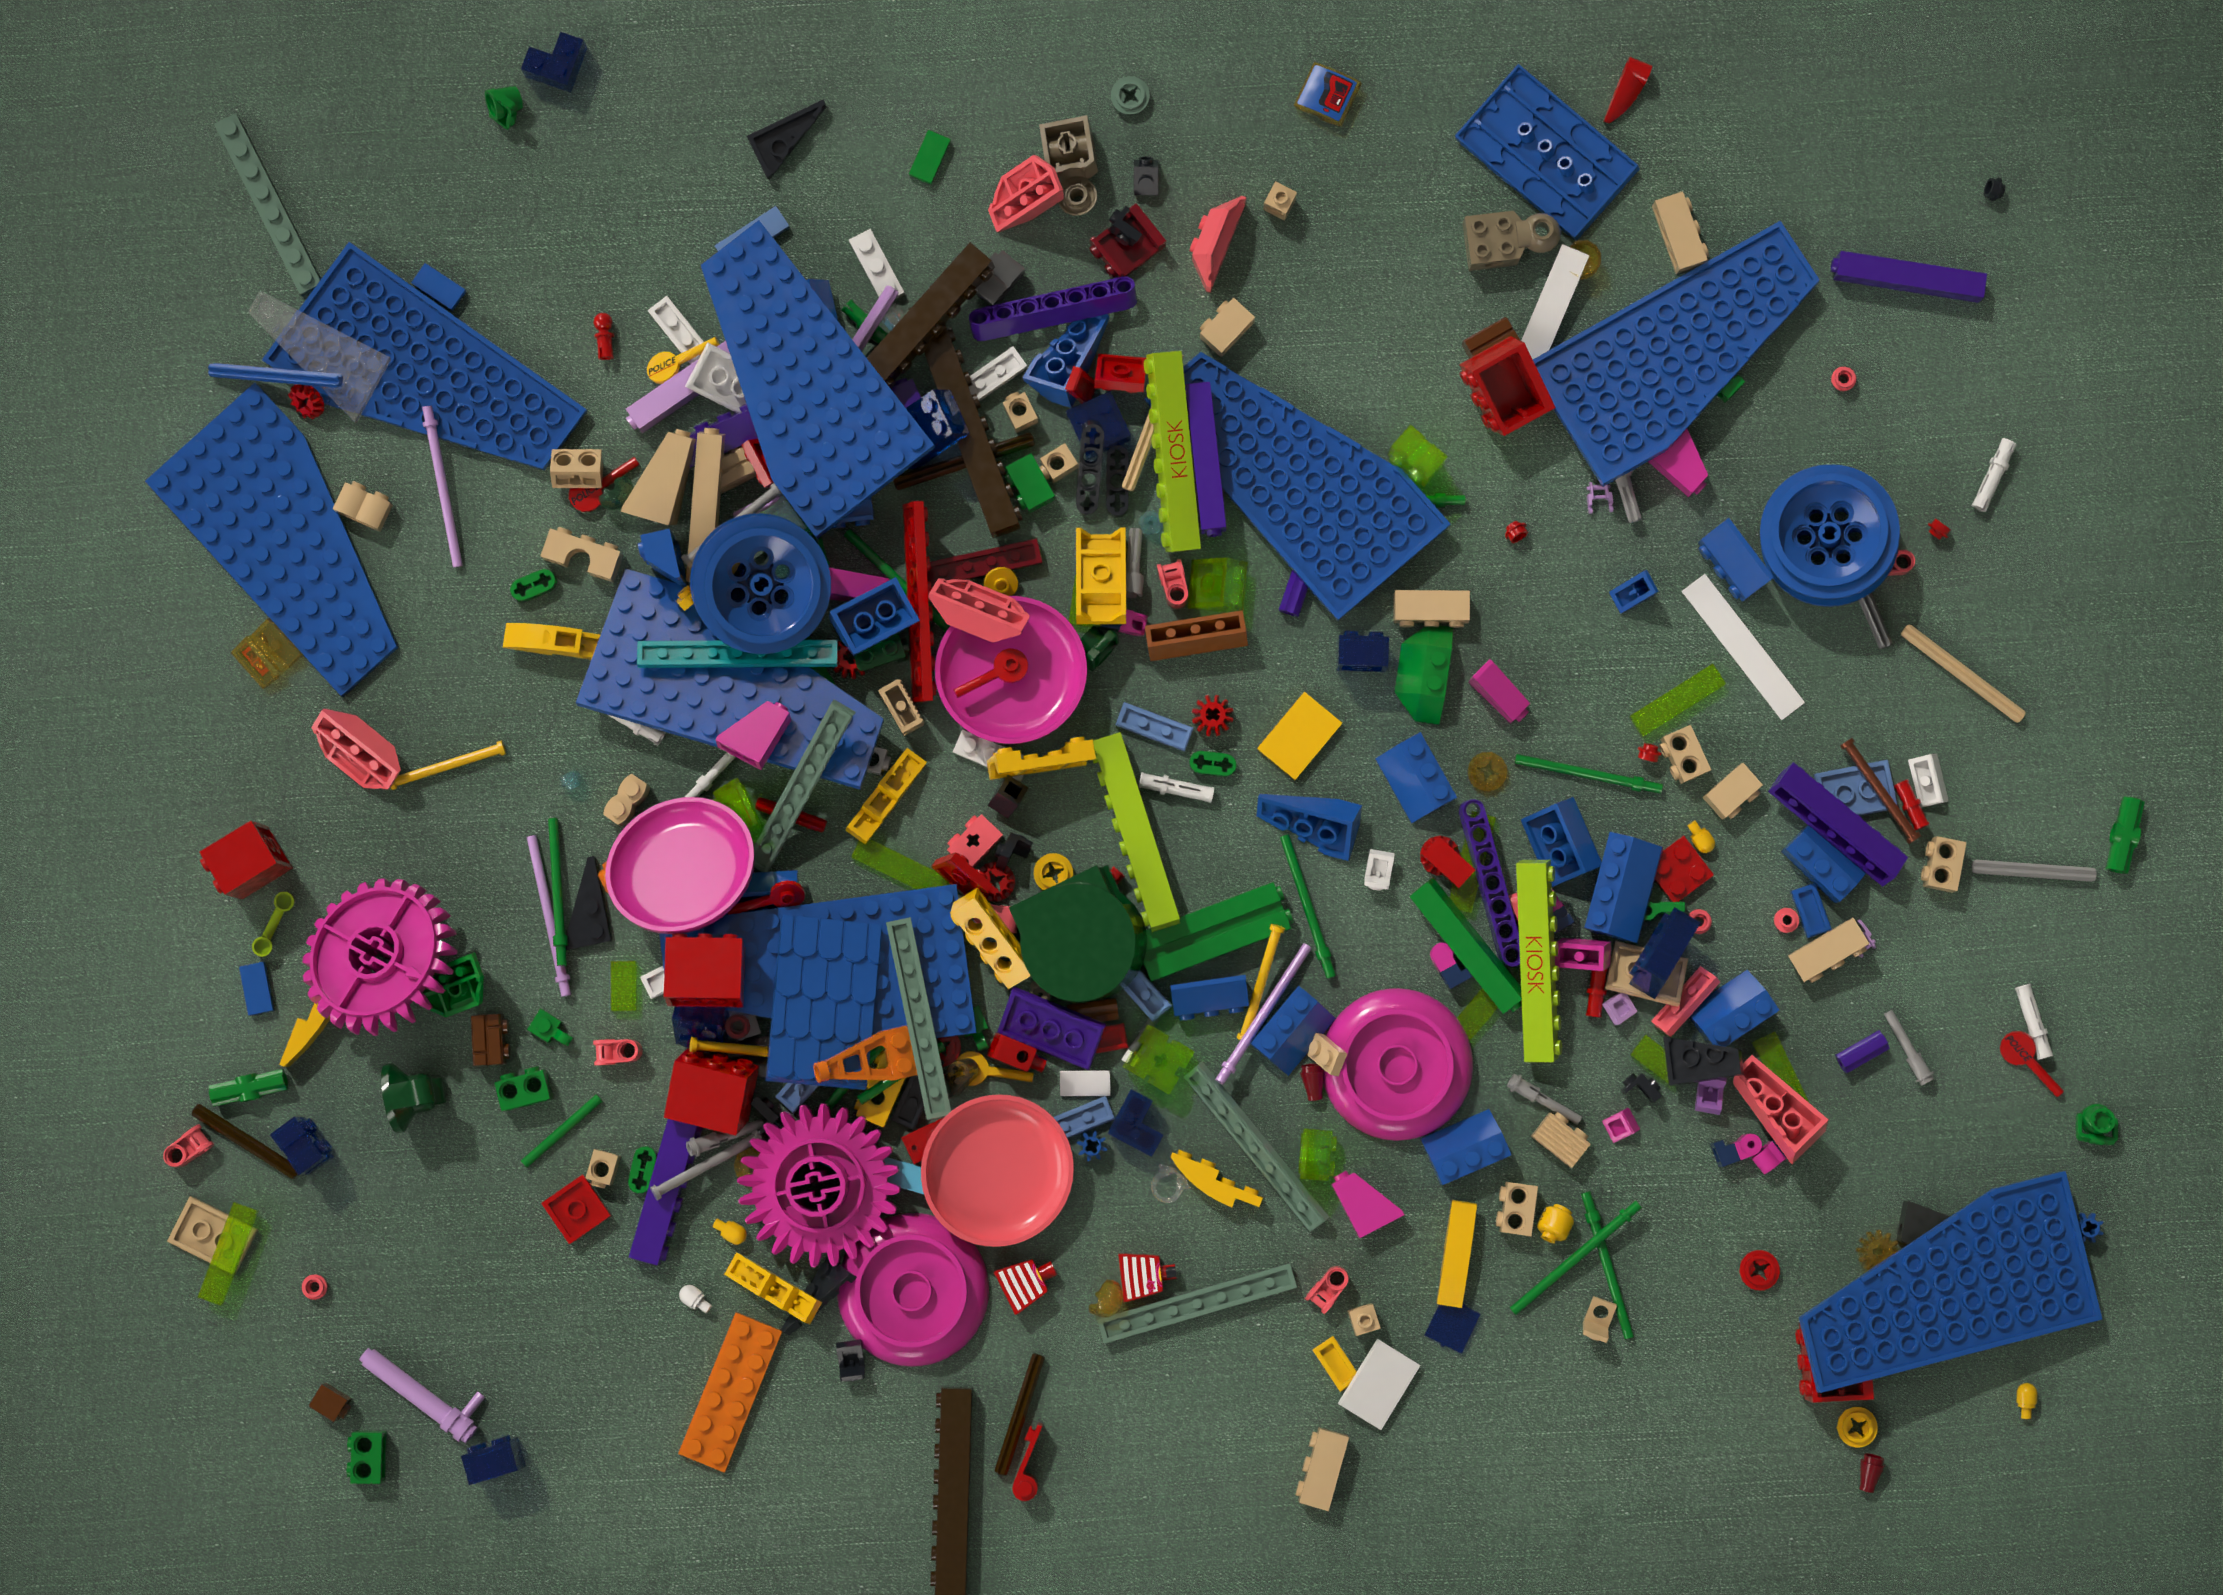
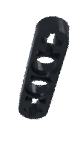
M1096 420L1085 422L1081 429L1075 500L1078 511L1085 515L1094 513L1099 502L1104 430L1101 423ZM1091 428H1096V432H1098L1094 435V444L1090 443V435L1087 433L1091 431ZM1089 450L1097 452L1098 456L1094 461H1087L1084 459V454ZM1085 474H1093L1096 477L1094 483L1087 485L1082 482V477ZM1085 491L1090 492V502H1093L1089 503L1088 507H1084L1083 504L1086 495Z

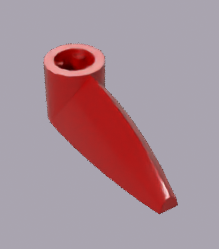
M1632 57L1628 58L1603 122L1610 124L1633 104L1648 80L1652 65Z

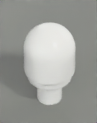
M686 1285L680 1290L679 1298L686 1306L694 1310L699 1308L706 1314L710 1311L712 1305L704 1300L706 1296L693 1285Z

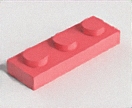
M1700 966L1683 985L1680 1005L1676 1007L1666 1004L1651 1022L1669 1037H1672L1720 983L1719 979Z

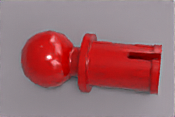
M599 313L593 321L594 327L599 331V333L594 335L597 339L598 359L610 360L614 358L612 347L614 333L609 332L613 321L609 314Z

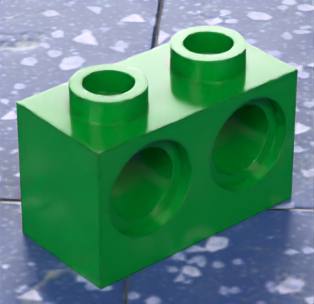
M539 1066L525 1069L524 1075L515 1077V1073H509L500 1076L501 1081L494 1082L501 1111L506 1112L554 1099L547 1070H540ZM534 1078H538L541 1081V1089L538 1092H533L530 1089V1082ZM510 1084L515 1085L517 1088V1094L512 1099L508 1098L505 1092Z
M354 1431L351 1437H348L347 1450L351 1452V1462L347 1463L346 1474L347 1477H350V1484H381L385 1482L387 1431ZM363 1438H368L371 1441L372 1447L370 1451H365L361 1447ZM362 1463L368 1464L371 1468V1474L368 1477L360 1472Z

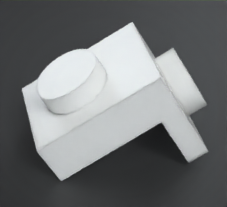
M1370 849L1364 878L1365 886L1377 891L1389 889L1395 853Z

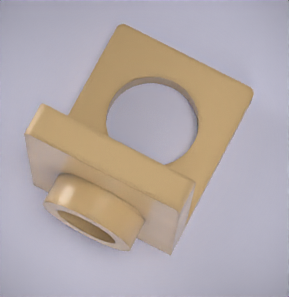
M1593 1296L1583 1321V1335L1590 1339L1607 1343L1609 1339L1608 1327L1617 1304ZM1605 1306L1608 1309V1315L1604 1318H1597L1593 1313L1595 1307Z

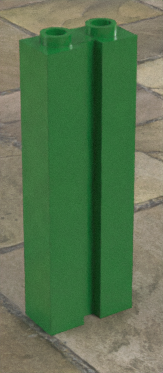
M1274 882L1181 916L1179 917L1180 924L1154 932L1151 931V928L1147 929V948L1143 963L1150 981L1159 980L1270 937L1272 931L1270 930L1271 924L1284 927V932L1291 930L1290 924L1294 923L1289 909L1284 910L1281 901L1285 900L1280 885L1275 887Z

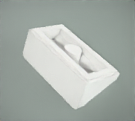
M1929 754L1909 759L1908 762L1917 799H1920L1922 802L1920 804L1921 808L1948 802L1938 755Z
M1060 1071V1096H1110V1071Z

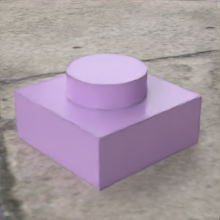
M1620 992L1602 1004L1614 1025L1621 1024L1638 1012L1628 994Z

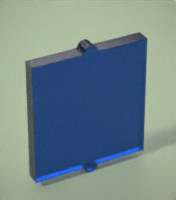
M1464 1303L1462 1308L1438 1305L1424 1335L1439 1342L1442 1347L1447 1346L1462 1354L1480 1317V1313L1466 1307Z

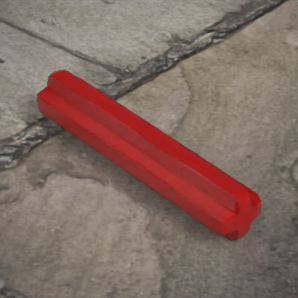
M759 797L755 809L771 815L777 803ZM801 812L795 824L822 833L826 828L827 821Z

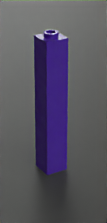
M1840 251L1836 258L1833 257L1830 272H1834L1833 280L1976 303H1979L1984 298L1987 273Z
M1210 382L1185 384L1201 533L1207 534V537L1221 536L1222 532H1226V520Z

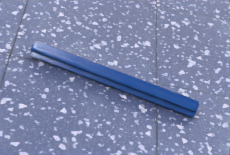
M213 363L208 366V374L211 377L332 388L342 387L343 376L334 373Z

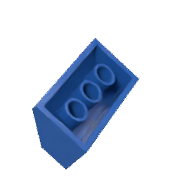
M1614 832L1609 833L1585 929L1593 933L1638 944L1663 847L1635 837Z

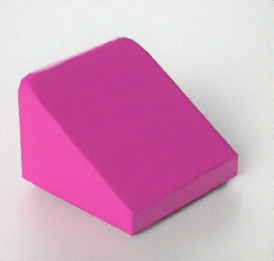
M1629 1108L1602 1121L1613 1143L1640 1130Z

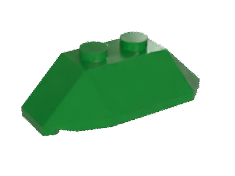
M1440 625L1439 627H1424L1401 643L1394 693L1415 722L1440 724L1452 652V627Z
M474 952L446 963V965L453 969V974L451 975L434 973L433 978L444 987V993L434 992L427 988L423 991V994L432 1005L430 1011L443 1017H449L483 1004L484 975L476 953Z

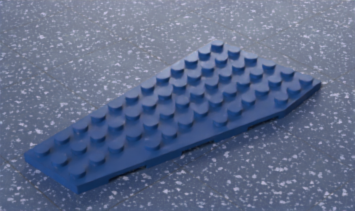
M760 220L701 264L771 479L818 539L933 450L935 445Z
M1781 221L1533 359L1556 407L1553 410L1602 487L1666 452L1818 285L1820 279Z
M348 242L262 359L270 367L277 369L341 374L343 376L342 387L313 386L322 396L325 405L427 435V429L423 427L425 419L422 407L432 406L434 418L438 421L436 426L438 439L541 470H545L550 464L552 449H560L588 412L583 406L350 242Z
M1202 352L1183 366L1185 384L1210 382L1222 490L1337 621L1343 618L1450 527L1449 521L1400 467L1394 466L1363 448L1359 443L1296 409L1292 404L1266 389L1260 388ZM1145 398V402L1151 407V399Z
M253 383L145 480L151 489L340 696L344 697L398 648L338 512L333 510L335 502L308 445L307 438L258 384Z
M625 568L576 700L577 706L718 747L716 738L719 734L765 702L769 701L773 704L778 702L788 708L791 722L767 762L795 770L831 702L836 700L856 713L820 778L861 790L884 723L882 717L809 667L638 668V641L721 640L711 633L703 623L694 604L684 611L676 602L679 598L678 593L685 587Z
M956 884L724 915L716 922L704 928L683 933L687 934V937H697L698 934H711L713 938H723L724 934L738 935V938H742L746 948L744 1008H713L772 1019L782 915L881 924L872 1035L883 1030L907 1026L886 922L911 917L936 1039L976 1033L963 929L953 922L950 913L953 902L958 900ZM659 933L663 968L665 971L666 937H672V934Z
M2066 1171L1989 1190L1801 1315L1799 1321L1816 1391L1822 1393L2102 1320Z

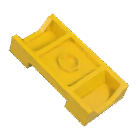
M1121 527L1112 534H1090L1082 528H1076V625L1126 624V527Z
M1085 737L1071 738L1070 741L1065 742V746L1059 750L1047 752L1048 754L1043 755V757H1038V754H1029L1021 758L1020 750L1013 751L1012 747L998 749L987 760L989 778L994 780L1005 778L1007 775L1014 777L1086 766L1087 761L1096 759L1093 739L1085 740Z

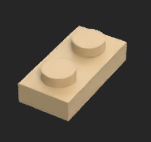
M1316 1033L1313 1041L1310 1043L1307 1055L1330 1075L1339 1076L1347 1053L1324 1034Z

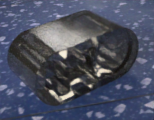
M964 1058L955 1061L944 1071L945 1083H948L951 1088L950 1094L947 1093L948 1099L959 1096L977 1076L979 1069L973 1059Z

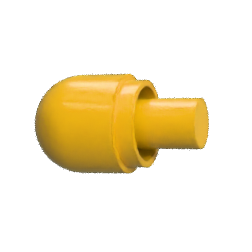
M1696 820L1687 825L1693 834L1691 835V841L1698 851L1709 853L1715 848V839L1709 830H1706L1705 827L1700 828Z
M717 1218L713 1224V1228L721 1231L720 1236L732 1244H741L747 1237L745 1228L734 1221L728 1220L725 1223Z
M2023 1383L2017 1389L2016 1403H2018V1407H2021V1418L2031 1419L2032 1408H2036L2037 1389L2030 1383Z

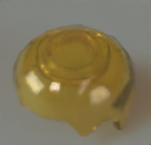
M1589 240L1575 241L1570 248L1589 255L1579 280L1588 279L1596 273L1601 265V252L1597 245Z
M1107 1279L1102 1284L1100 1291L1095 1292L1098 1302L1097 1304L1089 1305V1313L1109 1318L1119 1311L1123 1301V1292L1117 1281Z

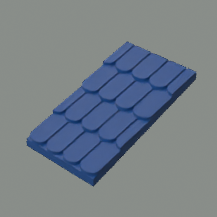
M1519 64L1455 135L1456 140L1520 193L1530 204L1540 212L1554 217L1559 223L1560 229L1575 241L1583 235L1584 231L1590 227L1599 214L1604 211L1615 196L1640 170L1633 160Z
M782 915L766 1081L866 1089L867 1080L830 1079L829 1081L818 1083L814 1075L813 1065L814 1063L825 1061L872 1036L881 924ZM869 1051V1052L867 1053V1055H866V1056H867V1060H868V1065H869V1061H870V1051ZM853 1055L843 1060L845 1072H858L861 1070L859 1055Z

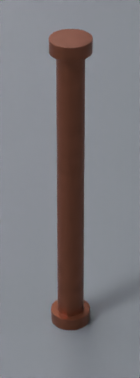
M1850 738L1841 744L1840 747L1848 752L1907 836L1906 841L1909 844L1912 843L1921 834L1913 829L1853 744L1855 742L1854 739Z

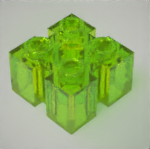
M1411 424L1393 443L1388 453L1391 464L1406 469L1410 473L1408 476L1417 486L1421 484L1423 487L1440 471L1448 458L1439 448L1426 440L1425 436Z
M1147 1024L1138 1039V1042L1143 1045L1138 1052L1131 1051L1122 1067L1142 1079H1145L1146 1075L1150 1076L1149 1084L1170 1095L1179 1080V1077L1174 1075L1178 1067L1186 1068L1195 1051L1176 1040H1172L1169 1044L1167 1040L1170 1036ZM1156 1055H1163L1162 1063H1158L1155 1066L1156 1061H1154V1057Z

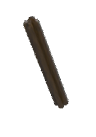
M197 1104L191 1113L193 1117L289 1178L295 1179L299 1175L301 1168L203 1105Z
M1033 1353L997 1460L995 1467L997 1474L1004 1476L1008 1474L1045 1357L1040 1354Z

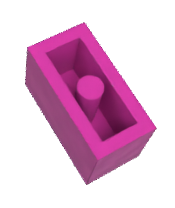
M1561 938L1557 941L1558 955L1555 956V966L1559 968L1604 971L1610 967L1611 941Z

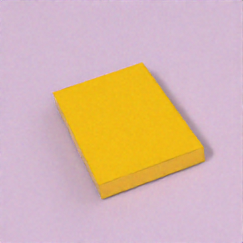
M1304 692L1259 745L1257 750L1293 780H1296L1342 725V722Z

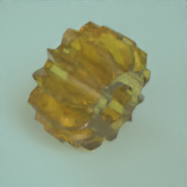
M1876 1230L1875 1237L1872 1232H1866L1868 1241L1860 1238L1858 1241L1864 1247L1856 1248V1252L1863 1253L1858 1258V1261L1864 1262L1867 1260L1864 1266L1866 1270L1871 1269L1872 1266L1875 1267L1899 1251L1892 1249V1247L1898 1244L1897 1240L1889 1242L1891 1234L1886 1233L1882 1237L1881 1230ZM1879 1244V1248L1883 1249V1253L1878 1254V1258H1876L1877 1254H1873V1249L1878 1248Z

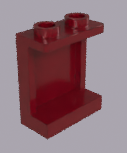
M1137 203L1130 207L1128 213L1123 218V221L1142 233L1138 242L1132 247L1119 243L1115 238L1116 236L1107 229L1096 238L1094 236L1090 238L1091 247L1089 250L1097 260L1101 258L1106 264L1104 268L1112 279L1114 277H1127L1166 247L1165 238Z

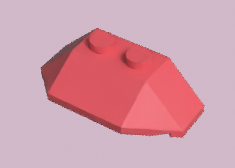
M1033 155L1001 176L994 194L993 203L990 204L988 209L996 232H1001L1033 220L1064 199L1063 188L1055 168L1037 155Z
M1240 196L1210 209L1208 216L1203 215L1198 229L1202 230L1199 239L1194 237L1189 251L1193 252L1192 261L1205 290L1211 293L1245 207L1247 197Z
M938 578L928 596L948 625L992 643L1021 635L1030 618V615L1023 610L1022 606L1014 598L970 580H945Z
M325 708L321 710L311 728L317 736L318 743L325 757L363 788H383L386 790L391 788L401 771L395 746L356 715Z

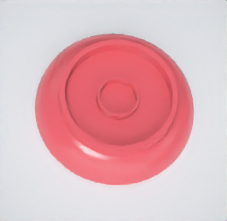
M1011 1095L978 1097L959 1105L949 1112L938 1123L928 1139L921 1164L923 1192L929 1208L937 1220L957 1237L973 1244L991 1247L1008 1246L1023 1242L1034 1237L1049 1226L1067 1201L1074 1173L1071 1147L1059 1123L1039 1105Z

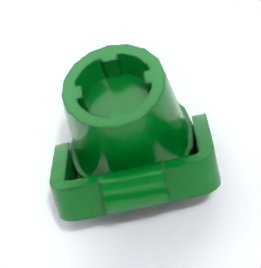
M510 86L485 90V102L489 111V117L503 128L510 129L516 123L517 111L523 109V101L518 88Z
M2091 1104L2085 1107L2081 1113L2076 1114V1138L2089 1144L2114 1145L2118 1140V1119L2115 1118L2113 1112L2106 1106ZM2112 1130V1137L2104 1136Z

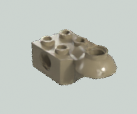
M1088 116L1040 124L1044 159L1055 168L1063 188L1064 199L1058 202L1060 208L1072 216H1081L1088 213L1097 201L1096 188L1089 179L1099 172L1092 127ZM1076 196H1083L1081 201H1073Z
M1515 211L1465 216L1462 223L1469 271L1518 265L1525 248L1537 253H1545L1556 247L1561 238L1559 223L1554 217L1545 213L1531 215L1526 220H1521ZM1543 227L1547 230L1548 234L1546 236H1539L1535 229Z

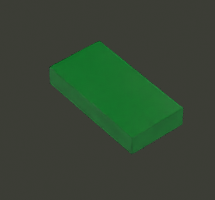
M928 130L910 169L909 176L932 185L951 139Z

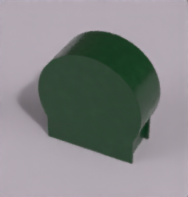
M1109 865L1104 867L1093 866L1009 907L1021 934V954L1027 971L1044 991L1057 998L1082 1002L1112 996L1127 987L1141 969L1147 948L1145 925L1136 906L1128 897L1120 892Z

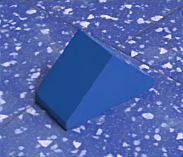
M1645 570L1609 593L1621 614L1654 597L1659 591L1648 571Z

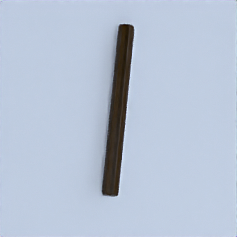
M1026 433L996 443L997 453L993 454L995 459L1034 446L1035 442L1032 434ZM962 455L899 475L893 482L895 488L901 490L965 469L966 465Z

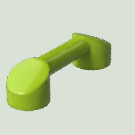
M283 891L275 896L274 912L262 936L256 938L252 943V950L257 956L264 957L271 952V939L284 912L290 910L294 905V898L289 892Z

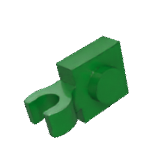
M1649 902L1648 907L1652 909V913L1649 916L1645 915L1644 921H1652L1659 914L1665 915V919H1680V915H1685V902Z
M978 1005L973 1007L976 1033L964 1036L965 1038L973 1036L978 1050L982 1051L989 1048L982 1031L989 1028Z
M541 1008L527 1029L547 1043H550L555 1038L562 1044L569 1046L573 1039L572 1036L559 1029L563 1023L562 1021Z

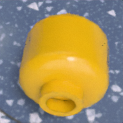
M1559 1204L1546 1207L1537 1224L1538 1230L1542 1233L1541 1237L1550 1243L1566 1240L1574 1225V1219L1571 1216L1572 1212Z

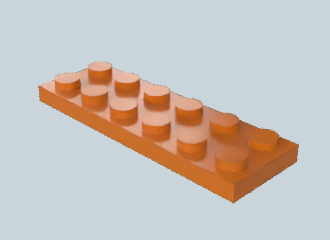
M738 1312L735 1313L678 1454L721 1472H726L781 1337L782 1331Z

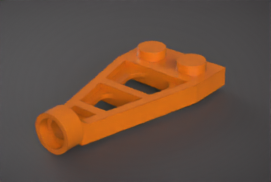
M907 1026L880 1031L833 1057L813 1065L814 1075L818 1083L829 1081L830 1079L898 1080L918 1075ZM877 1046H883L885 1049L888 1065L884 1069H873L868 1065L866 1055ZM853 1055H859L861 1070L858 1072H845L843 1060Z

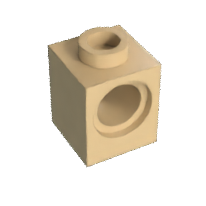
M1275 181L1264 202L1263 210L1285 221L1296 201L1297 192Z
M1015 392L1005 398L1006 401L1003 402V407L1016 433L1038 423L1036 413L1025 392L1021 394ZM1022 405L1027 410L1024 415L1017 416L1012 412L1014 407Z
M1065 443L1040 458L1042 466L1039 468L1045 479L1050 478L1053 483L1078 469V463ZM1055 459H1060L1064 462V466L1060 470H1054L1050 466L1051 462Z
M594 1149L586 1174V1179L592 1180L590 1185L604 1189L606 1184L613 1185L621 1156ZM601 1162L606 1163L609 1167V1172L604 1177L599 1176L597 1173V1166Z
M1372 1303L1347 1310L1356 1336L1381 1329Z

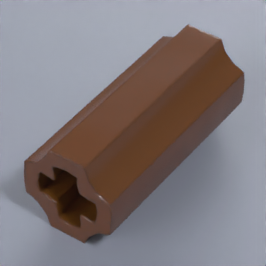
M1116 998L1067 1005L1068 1009L1100 1022L1119 1019Z

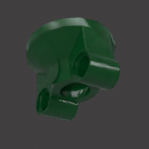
M393 1063L382 1066L381 1088L383 1102L389 1124L395 1133L405 1132L416 1113L431 1111L435 1105L446 1103L442 1078L432 1079L425 1073L408 1076Z

